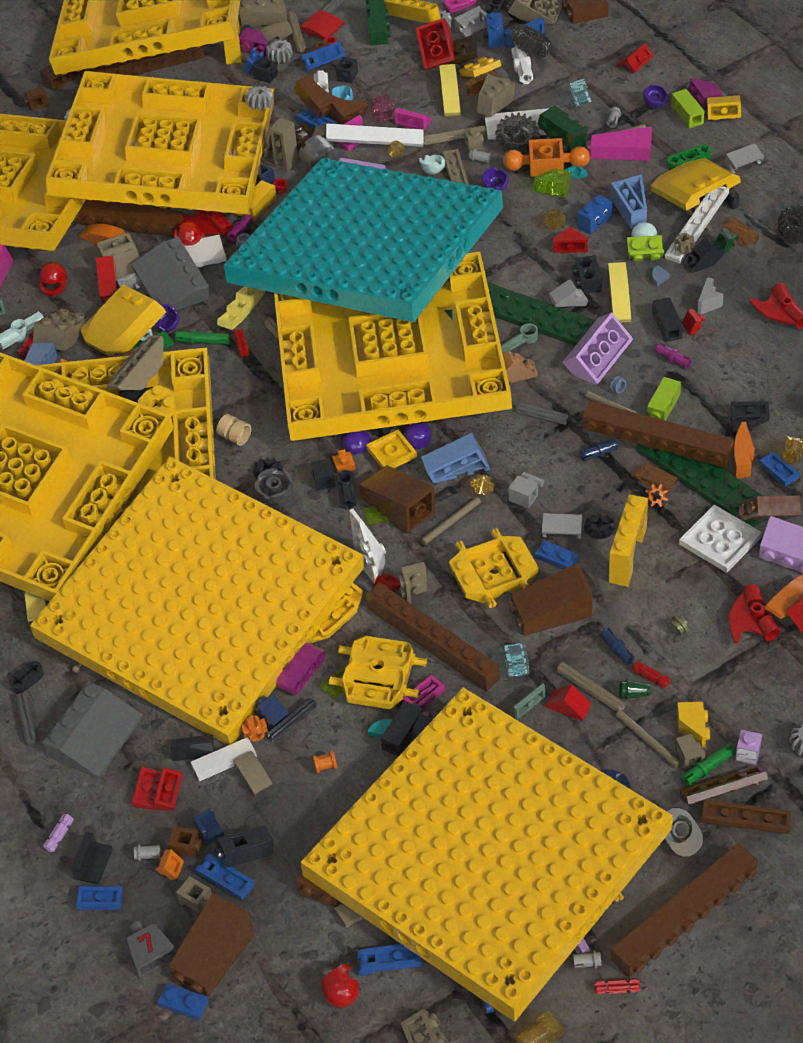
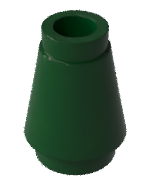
M629 679L620 681V697L632 699L650 696V684Z

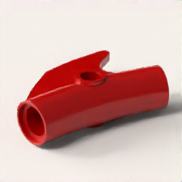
M198 210L194 216L183 214L184 221L197 223L201 228V232H205V235L227 237V234L234 228L222 212Z
M775 284L771 288V296L767 301L762 302L753 298L749 299V303L767 319L795 325L798 329L803 328V310L794 301L785 284Z
M751 584L745 586L730 611L729 625L735 644L739 643L741 635L745 631L754 632L762 636L766 641L774 640L781 632L769 611L765 609L766 605L758 585Z

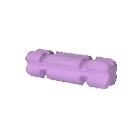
M69 814L62 815L59 820L60 824L57 823L49 839L44 843L43 847L48 852L56 850L58 847L57 843L61 842L68 831L67 827H70L74 819Z

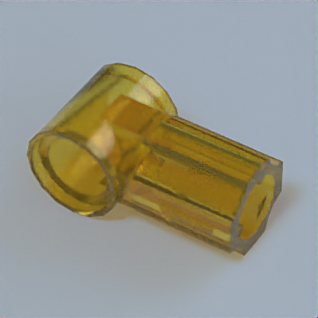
M787 436L782 458L786 461V464L793 465L799 461L800 456H803V439Z
M546 1011L537 1018L534 1025L516 1036V1041L518 1043H552L564 1034L565 1028L551 1011Z

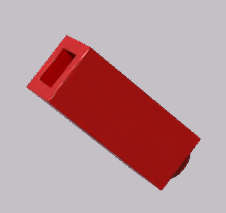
M113 256L96 257L99 296L101 301L105 303L118 290L116 264Z

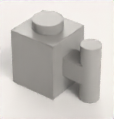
M523 472L521 476H517L508 485L509 501L530 508L538 497V486L542 487L544 480Z

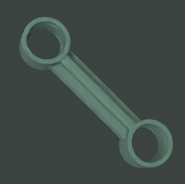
M524 324L521 326L520 334L501 345L503 355L523 343L531 344L536 342L538 339L537 326L534 324ZM531 332L534 334L526 335L525 333Z

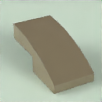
M289 22L275 23L260 29L267 42L277 36L282 40L294 33Z
M252 751L233 761L254 796L273 785Z

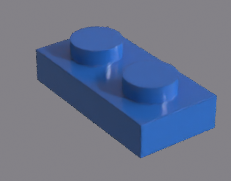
M774 451L759 460V466L784 487L799 479L800 473Z
M544 540L535 552V558L563 570L576 564L579 554Z
M79 886L76 902L77 910H121L123 888L122 886Z
M167 983L157 1003L158 1007L200 1020L209 1000L207 996Z

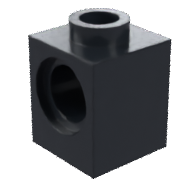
M342 57L336 67L337 81L352 84L358 74L357 59Z
M261 58L252 66L253 76L256 80L271 83L278 75L275 61Z
M330 458L311 462L317 491L336 487Z

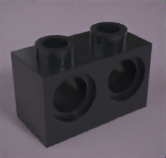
M596 255L575 258V265H572L573 275L577 276V288L580 287L584 294L601 292L602 275Z

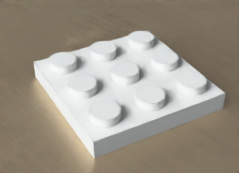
M713 505L679 539V545L727 573L761 539L762 532L718 506Z

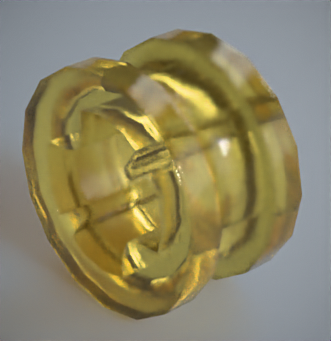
M392 141L388 148L389 154L393 157H400L404 150V145L400 141Z

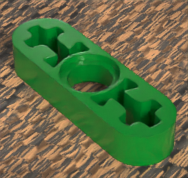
M699 145L671 155L667 158V168L672 170L685 162L702 158L708 160L711 157V147Z

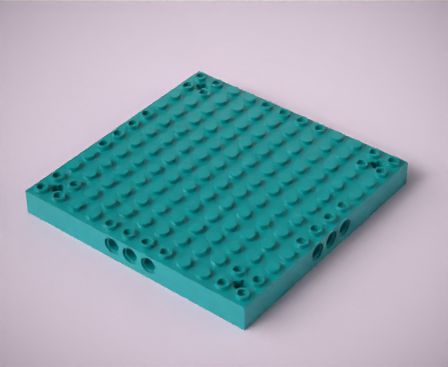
M321 158L224 264L226 282L414 322L503 209L502 190Z

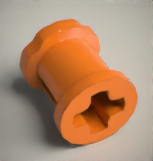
M333 751L318 757L316 755L312 756L317 774L322 770L337 768Z

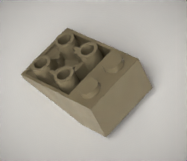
M513 0L508 13L525 21H533L541 17L544 19V23L554 25L562 9V4L557 0Z
M129 232L97 243L100 257H114L117 279L135 273L131 264L139 259L140 256Z
M59 309V311L34 323L33 343H54L55 349L65 351L74 345L82 333L80 329L91 317L84 316L83 313H71L67 309Z

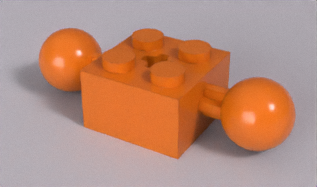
M562 138L529 140V155H522L517 150H509L503 157V164L510 171H517L523 165L530 164L531 177L564 175L565 162H570L575 167L586 166L590 160V153L581 146L573 148L570 153H563Z

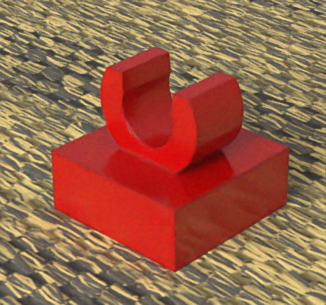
M688 309L682 324L689 335H696L697 330L702 328L701 322L706 319L702 314H697L694 309Z

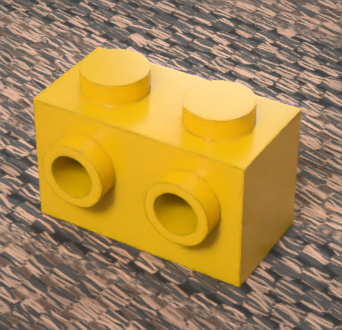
M740 95L707 98L708 120L740 118Z

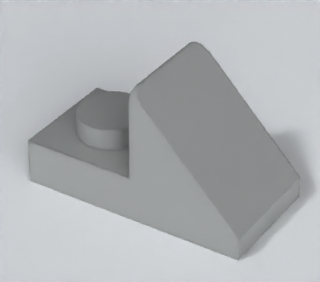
M712 278L706 279L698 301V314L707 313L723 305V293L716 292L714 279Z
M570 279L549 293V297L555 307L586 306L588 302L583 291L576 289Z

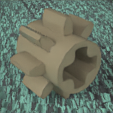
M687 233L678 234L677 239L673 240L675 251H679L681 254L691 253V248H695L694 236H690Z

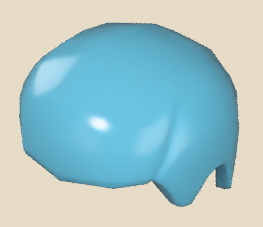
M343 85L332 89V95L346 100H353L350 86Z

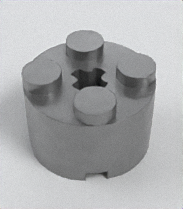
M320 135L309 138L305 142V147L299 151L300 160L309 170L321 158L336 160L337 157L336 149Z
M272 468L258 475V479L255 481L257 501L276 511H282L294 504L293 481L287 471L283 470L282 472Z

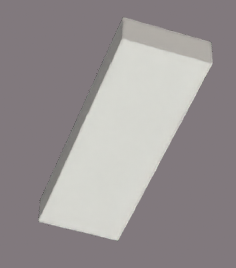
M247 737L191 761V766L198 780L202 781L234 767L233 761L250 751L256 757L257 755Z

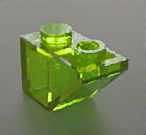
M554 169L534 178V192L567 197L572 185L571 171Z

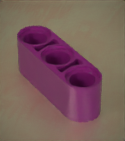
M308 642L305 643L280 673L276 686L294 696L297 695L321 666L326 652Z

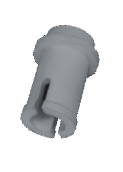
M612 107L608 112L607 126L610 125V128L617 126L618 118L621 116V111L618 107Z
M476 148L474 150L471 149L469 153V159H472L473 162L476 160L489 163L491 153L477 151Z
M138 844V846H134V860L138 859L141 861V859L161 858L160 845L141 846V844Z
M593 950V953L573 954L574 969L594 966L597 969V966H602L601 954L596 952V950Z

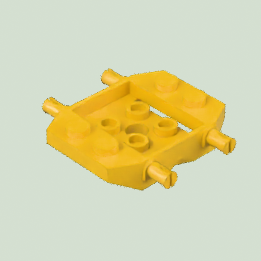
M498 528L491 531L494 540L468 549L464 546L463 541H457L455 546L459 553L449 561V567L465 597L480 603L487 602L489 608L497 605L494 599H497L503 593L516 592L529 586L538 574V566L522 538L502 536ZM503 552H506L507 556L509 557L511 563L513 564L515 570L519 575L518 578L514 574ZM491 570L499 571L496 574L489 573Z
M364 636L355 640L352 647L340 645L339 654L350 655L349 664L342 678L330 676L329 685L343 687L347 703L392 710L403 697L418 698L419 690L407 688V682L412 666L426 667L427 658L416 657L409 642ZM376 665L383 666L381 669L373 668ZM354 680H359V681H361V682H363V683H369V682L379 683V684H381V685H383V686L392 685L393 688L382 687V686H376V685H369V684H363V683H356V682H354Z

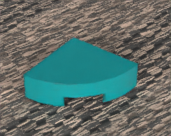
M571 166L564 170V175L580 179L587 177L588 172L582 167Z
M383 719L375 722L368 729V735L381 738L393 719Z

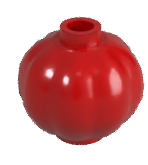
M184 221L178 225V229H174V238L179 237L183 245L191 246L197 244L201 238H205V232H201V228L197 223Z

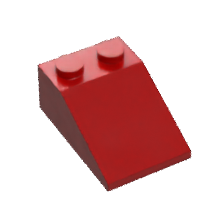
M445 18L415 28L425 70L455 61L453 38L450 26Z

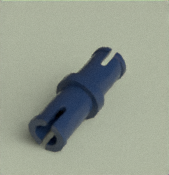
M615 439L601 444L599 442L595 443L592 447L580 450V454H583L580 457L583 462L595 457H603L606 453L618 450V446L615 447L618 443Z
M606 628L600 633V637L610 647L609 650L616 654L624 665H628L634 660V655L624 646L623 640L618 639L610 628Z

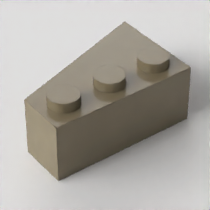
M487 74L479 93L477 113L492 117L514 101L516 83L511 82L507 78H499Z
M279 118L269 128L266 140L267 146L264 149L265 154L261 162L288 172L299 161L294 122Z

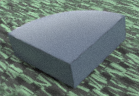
M657 265L652 272L653 283L659 286L670 278V273Z

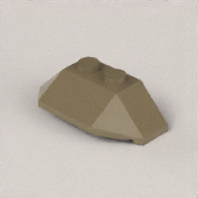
M150 335L111 377L107 385L108 389H144L148 385L149 380L158 373L159 368L163 365V337Z

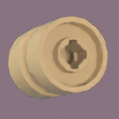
M226 414L218 422L216 431L219 436L225 439L229 438L231 442L242 446L250 437L251 425L238 420V418L230 414Z

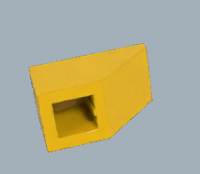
M678 702V732L682 735L692 734L695 741H699L701 748H705L706 740H710V729L705 727V722H708V710H704L703 702Z

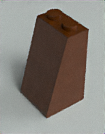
M388 465L376 471L374 475L359 485L360 498L406 533L413 530L435 513L434 487Z
M576 563L512 593L509 609L511 614L516 616L517 628L522 630L524 636L592 617L593 592L580 564Z
M213 893L169 964L172 979L178 984H186L195 993L209 997L255 935L250 913Z

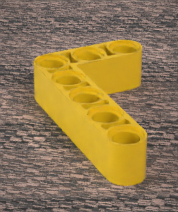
M384 0L388 15L427 24L441 19L438 5L435 3L421 0Z

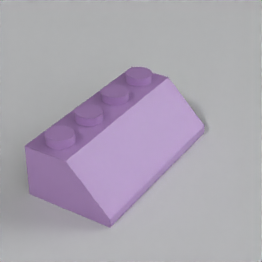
M612 312L599 317L564 359L563 364L573 376L596 385L624 352L633 338Z
M770 516L760 545L759 558L803 573V527Z

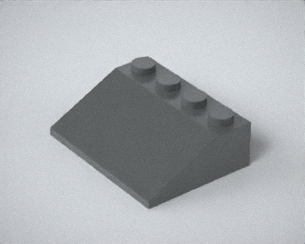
M179 237L162 242L131 264L150 298L160 305L170 304L177 311L208 300L209 286Z
M88 681L43 741L47 757L99 779L139 724L143 714L107 689Z

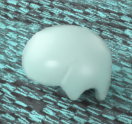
M425 155L424 160L419 158L422 171L428 175H435L445 167V159L441 155Z
M647 222L634 226L631 237L657 235L656 228Z

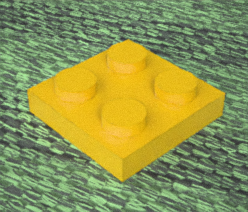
M482 57L474 64H465L464 68L459 71L461 76L476 77L502 65L498 59Z
M399 430L366 444L368 452L381 468L386 465L396 468L417 458V452Z

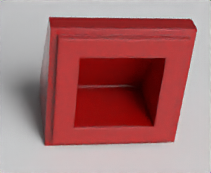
M391 573L377 576L373 586L375 587L380 582L394 593L401 588L399 580Z

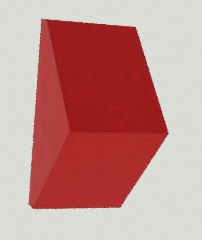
M570 226L553 238V253H588V237Z
M573 685L554 689L545 704V708L581 721L584 720L591 707V703Z

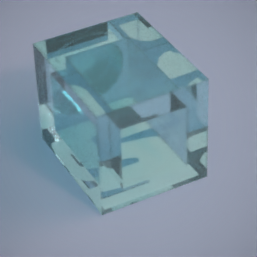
M584 78L569 83L576 106L592 102Z
M525 644L505 645L504 657L509 677L529 674V661Z

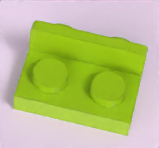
M662 235L627 237L628 259L642 261L643 258L658 260L660 257H663Z

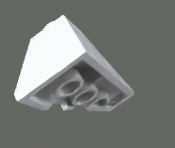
M351 509L349 512L354 550L363 554V570L371 581L375 583L377 576L382 575L386 550L381 543H378L354 509Z

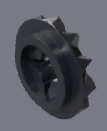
M268 457L266 460L260 459L259 463H255L253 469L256 479H258V475L261 472L267 470L264 467L276 468L278 471L283 472L281 462L275 458L269 459Z
M601 513L597 516L592 514L591 518H586L584 524L585 533L594 539H606L614 533V520L610 519L608 515L602 516ZM598 523H602L600 530L597 527Z

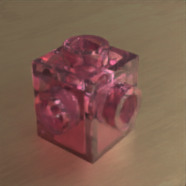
M388 95L372 99L373 106H371V111L374 116L376 115L380 123L395 119V104Z

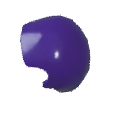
M651 84L648 88L644 89L643 100L651 108L656 109L663 106L668 99L666 90L659 85Z
M491 167L483 173L482 182L485 188L503 191L509 183V177L503 169L497 170Z
M161 304L166 313L154 325L160 331L170 332L179 324V314L170 304Z
M422 422L412 423L405 428L404 437L414 449H422L429 445L431 429Z
M365 431L345 433L341 447L353 455L364 453L367 451L366 444L371 442L370 436Z

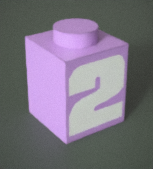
M741 730L735 761L757 765L762 734Z

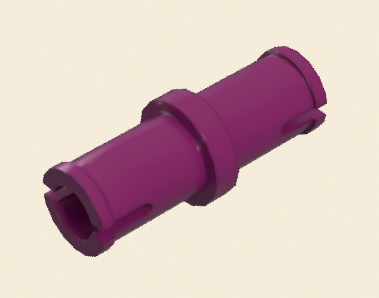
M244 214L241 220L234 224V228L227 234V237H230V241L235 242L240 234L246 232L247 227L253 222L251 215Z
M663 343L658 344L655 353L667 358L669 362H675L685 369L691 365L692 359L679 353V350L672 349Z

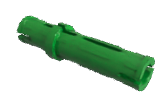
M192 330L191 332L176 331L175 337H177L175 338L176 342L229 345V333H202Z
M728 742L702 762L695 763L692 769L680 776L683 783L687 781L685 786L689 787L698 779L708 776V772L736 754L735 746L730 749L733 744Z

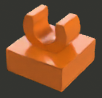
M345 449L338 451V455L332 456L337 473L342 470H356L351 453L346 452Z
M172 849L165 850L163 856L159 859L160 864L155 870L161 875H166L170 880H177L184 860Z

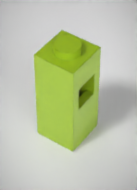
M687 89L672 93L671 107L688 128L704 124V110Z
M663 377L647 406V416L667 420L680 396V381Z

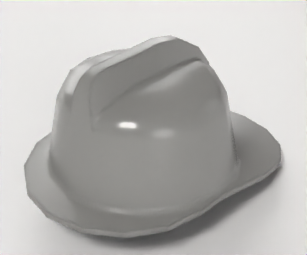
M680 808L668 810L667 812L673 815L672 830L665 837V840L677 855L688 857L695 854L701 848L703 842V835L699 826L686 810Z

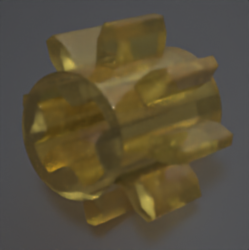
M552 209L545 213L544 225H548V229L559 230L561 227H564L565 215H561V211Z
M478 474L477 479L472 478L470 487L475 488L474 493L487 496L488 491L493 492L495 483L491 482L492 477Z

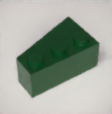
M366 0L370 46L388 44V38H391L388 10H385L384 0Z
M555 105L542 112L537 123L539 128L550 139L562 138L564 153H570L573 148L578 146L584 147L589 127H582L578 124V120L570 119L566 112Z

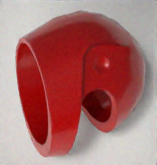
M50 262L43 265L39 274L41 291L47 296H56L65 290L67 272L61 264ZM45 283H60L59 288L55 290L44 288Z
M348 963L333 969L320 982L322 994L326 1002L337 1008L349 1007L356 1001L359 995V982L357 979H352L348 976L352 969Z

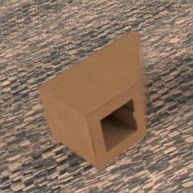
M510 351L503 355L509 382L514 383L538 375L535 368L536 365L532 360H527L518 353L514 354Z

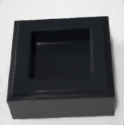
M731 187L725 201L734 210L739 206V194Z

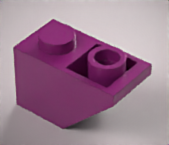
M246 28L239 37L241 51L250 53L256 47V53L260 54L263 52V56L267 57L266 49L268 42L262 32Z
M695 78L690 79L689 93L703 110L708 109L707 98L722 97V92L715 83Z

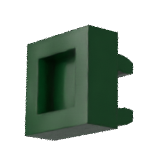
M721 228L716 238V242H718L725 253H728L730 248L735 246L733 241L738 240L737 235L730 233L727 228Z

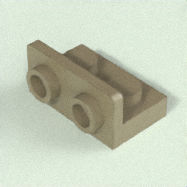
M424 562L401 567V576H398L401 586L399 588L400 595L411 604V595H418L427 591L426 567Z
M422 1009L401 1022L408 1043H448L438 1027L440 1026V1021L434 1013L431 1014Z

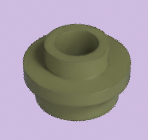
M682 616L672 617L671 627L680 635L683 632L686 633L688 631L687 621Z

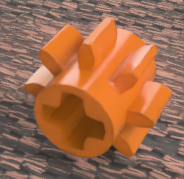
M653 483L651 485L652 490L646 489L645 491L649 494L647 498L652 502V507L655 503H658L661 507L662 500L668 501L665 493L669 490H663L662 483L659 487H656ZM658 490L660 492L659 495L662 497L656 500L654 499L655 495L652 493Z
M255 715L246 718L245 724L241 725L244 738L249 737L251 741L263 739L264 733L268 732L265 719L260 720Z

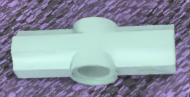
M37 312L25 320L17 319L13 321L11 328L0 334V349L3 350L15 342H25L32 331H34V323L44 318L43 315Z

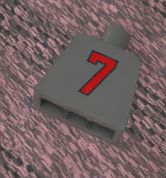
M137 921L130 926L133 934L127 937V942L139 978L172 961L176 954L175 947L155 924L144 927L141 921Z

